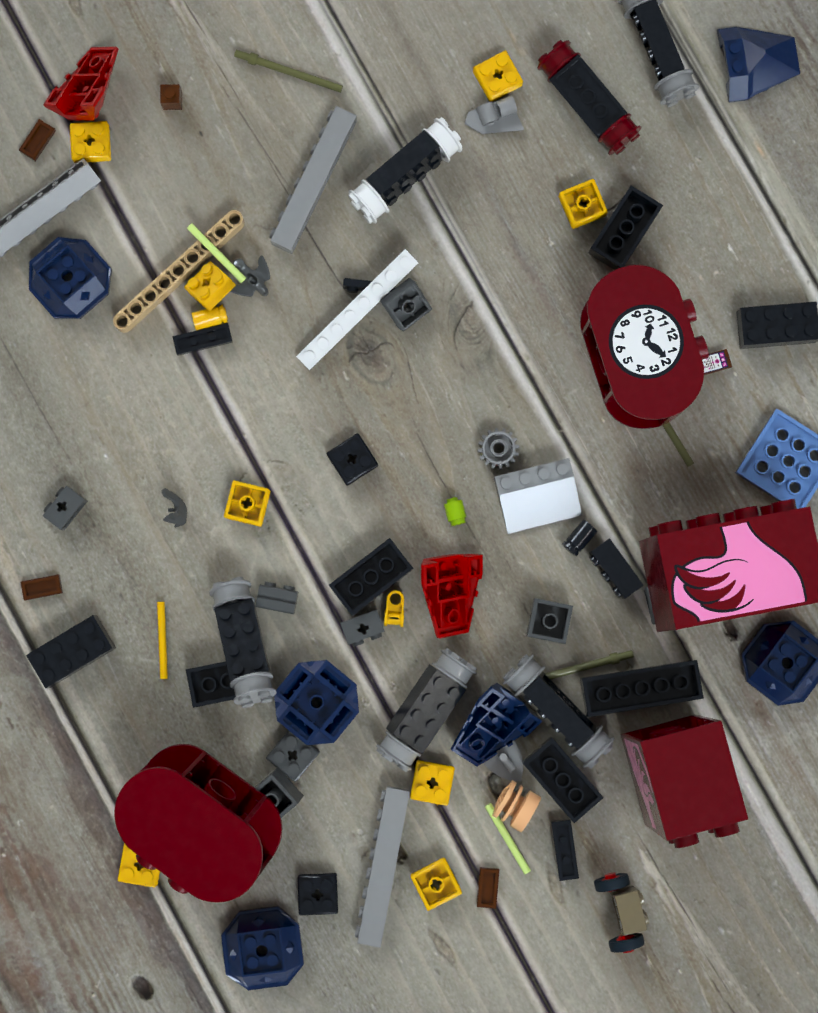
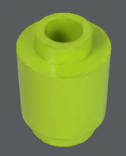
M458 497L447 499L444 508L447 520L451 526L466 523L465 518L467 517L463 501L458 500Z

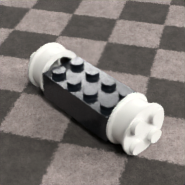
M435 118L434 124L428 129L423 128L418 136L367 177L366 180L362 179L360 186L354 191L349 190L348 196L352 200L351 204L357 211L360 209L364 213L363 217L369 224L372 222L376 224V219L384 212L389 213L387 206L393 205L401 194L409 192L412 185L417 181H422L426 177V173L431 169H436L441 164L442 159L448 163L453 154L457 151H462V145L459 142L461 140L460 136L456 131H451L448 128L449 125L444 118Z

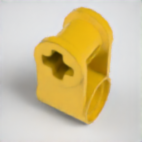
M398 590L391 591L387 596L384 626L389 624L403 627L404 595ZM397 593L401 596L399 604L391 603L390 596Z

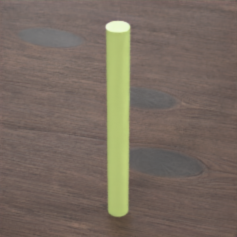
M193 223L187 227L240 283L246 279Z
M489 803L485 806V809L523 873H529L531 870L500 817L495 818L492 816L494 807L492 803Z

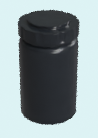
M583 519L562 545L572 555L577 556L578 552L583 550L598 531Z

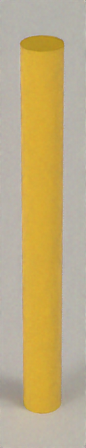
M157 602L160 679H168L165 602Z

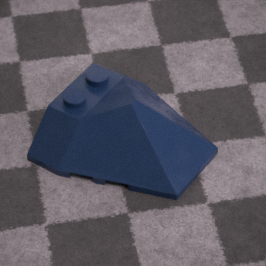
M741 27L717 29L719 46L724 50L728 75L726 83L728 103L748 100L800 74L795 37Z
M495 683L477 700L451 750L478 767L497 755V751L506 745L510 747L513 745V741L521 736H528L542 720L521 698L515 697L512 692Z

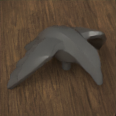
M262 255L259 257V266L255 270L250 269L242 259H235L233 265L246 279L242 284L236 285L230 292L251 297L255 290H257L262 296H268V289L264 282L270 279V272Z
M164 488L162 490L163 496L174 504V508H168V512L174 513L167 515L163 521L175 524V528L183 526L187 521V507L180 497Z

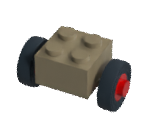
M608 873L594 881L596 892H610L621 931L620 936L609 940L610 951L614 953H629L634 951V949L642 947L645 944L642 933L637 932L646 931V924H649L648 915L641 906L644 904L642 893L634 886L626 887L630 884L627 873Z

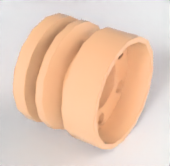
M512 780L500 793L492 816L497 818L501 811H503L501 821L504 822L511 816L510 826L522 832L532 818L541 800V796L531 790L525 796H522L523 786L520 785L516 792L513 791L517 782Z

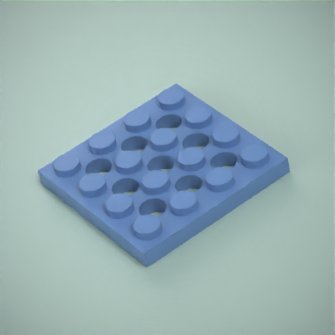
M775 409L735 473L776 500L795 499L797 509L804 508L818 488V460L813 461L810 458L812 450L818 452V434L779 409ZM779 430H784L787 433L785 440L778 438L777 433ZM795 440L803 443L802 450L798 451L794 448ZM769 446H774L777 449L775 456H770L767 453ZM785 456H790L793 459L792 466L788 467L784 464L783 459ZM759 462H764L767 465L765 472H760L757 469ZM802 466H805L809 469V475L807 477H803L800 474V468ZM775 472H780L783 475L782 482L778 483L773 479ZM792 482L799 485L797 493L791 492L789 488Z

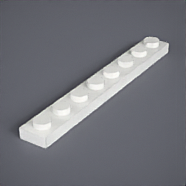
M404 249L296 357L310 370L418 262Z

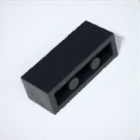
M610 538L589 552L591 555L589 559L595 567L599 566L603 571L600 573L607 583L611 582L614 586L612 590L618 598L626 599L644 586Z

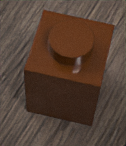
M179 84L160 85V103L163 110H182V90Z

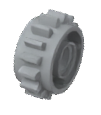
M495 428L493 433L488 430V436L482 435L484 442L480 441L478 445L482 446V448L478 449V453H482L480 460L485 459V466L491 464V469L498 466L499 470H502L503 465L508 468L509 461L515 462L513 456L519 455L515 451V449L519 448V445H515L517 438L512 439V432L505 433V428H503L502 432L498 428ZM500 444L503 446L504 451L497 454L494 452L493 446Z

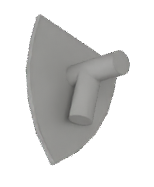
M514 740L513 745L510 747L506 745L497 751V755L484 762V764L499 777L507 780L521 781L523 758L520 748Z

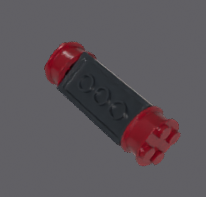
M559 40L553 46L552 51L548 54H543L538 59L540 63L537 69L539 71L543 70L548 76L547 81L555 86L595 134L598 142H603L608 148V154L616 153V155H619L626 148L625 145L629 141L634 142L639 138V131L642 127L640 125L637 126L631 120V114L626 112L580 57L581 54L579 52L575 53L570 47L571 42L569 40L564 42Z

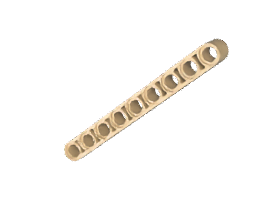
M231 210L209 229L204 236L219 250L244 227L245 222L242 214L237 210ZM234 217L240 218L237 224H231L230 222ZM219 230L226 231L223 237L217 236ZM197 240L114 316V326L123 333L132 330L211 258L213 254L209 250H204L203 244ZM197 255L198 260L196 262H189L190 256ZM183 268L184 272L181 275H175V270ZM163 281H170V285L167 288H161ZM150 293L156 294L153 301H147V296ZM141 306V312L134 314V307ZM124 318L127 319L126 326L120 327L119 321Z

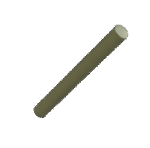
M670 422L662 425L687 467L694 464Z

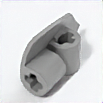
M512 96L480 105L475 110L469 111L465 120V125L480 134L524 130L517 115V106Z

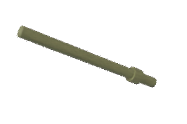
M236 49L234 57L246 60L251 65L255 66L257 64L340 93L343 85L266 60L252 52L249 54Z
M632 650L619 654L615 652L604 658L545 674L550 679H555L607 664H619V661L634 658Z

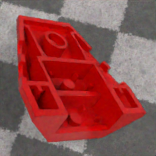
M91 47L76 64L78 68L71 75L68 73L64 77L66 81L60 88L56 86L43 105L68 120L94 121L103 107L119 49L117 47Z
M449 554L423 559L421 564V585L437 638L440 639L469 632L474 612L472 605L474 597L478 595L476 588L478 580L482 579L483 554Z

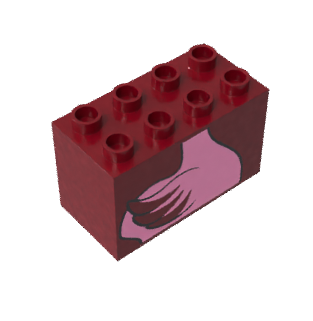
M789 499L760 507L761 516H759L757 506H751L723 514V523H721L719 513H713L687 520V529L683 530L681 520L657 524L658 526L649 527L650 537L639 541L657 632L684 629L818 603V541L810 506L797 509L795 499Z
M694 714L620 734L643 820L647 827L668 841L669 844H674L675 848L688 847L699 843L697 833L707 830L708 833H714L716 838L740 832L738 822L748 820V815L721 720Z

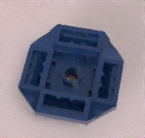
M57 237L29 261V290L54 319H81L109 295L112 269L87 240ZM66 274H73L70 281H64Z
M794 620L763 624L740 654L745 681L777 706L804 702L818 684V639ZM785 657L790 661L788 668L782 666V660Z
M328 660L298 663L277 688V693L274 696L277 721L306 745L334 743L359 713L357 684ZM314 697L322 699L321 707L316 708L312 705Z
M279 906L241 910L221 935L225 973L248 991L287 986L304 965L300 925ZM264 945L268 952L260 954L257 951V947Z

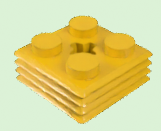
M506 50L473 67V73L489 102H493L523 85V80ZM495 74H501V79L498 77L494 78Z
M107 121L70 124L71 159L74 163L79 162L83 158L87 162L111 161L110 130ZM89 139H93L94 142H91V145L89 146L87 142L89 141Z
M594 179L559 193L558 197L572 229L605 217L608 213ZM581 200L583 201V203L587 202L585 208H583V206H579Z
M209 261L202 266L201 270L193 278L189 279L184 288L204 308L211 311L236 284L214 263Z
M233 480L224 517L261 527L271 491L268 488ZM250 499L252 506H248V509H245V505L242 503Z
M417 760L410 799L447 806L455 768L453 766ZM431 778H435V782H438L433 788H430V785L427 784V780L430 781Z
M124 843L118 881L155 888L158 885L160 871L157 869L150 870L145 867L139 869V866L136 865L138 863L136 859L137 854Z
M444 857L411 874V879L428 911L462 894V890ZM434 879L441 881L439 884L440 888L437 889L435 886H431Z

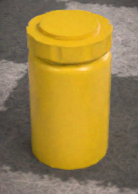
M223 304L219 305V307L215 306L211 311L203 309L192 312L196 331L221 325L223 322L224 324L228 323V316Z

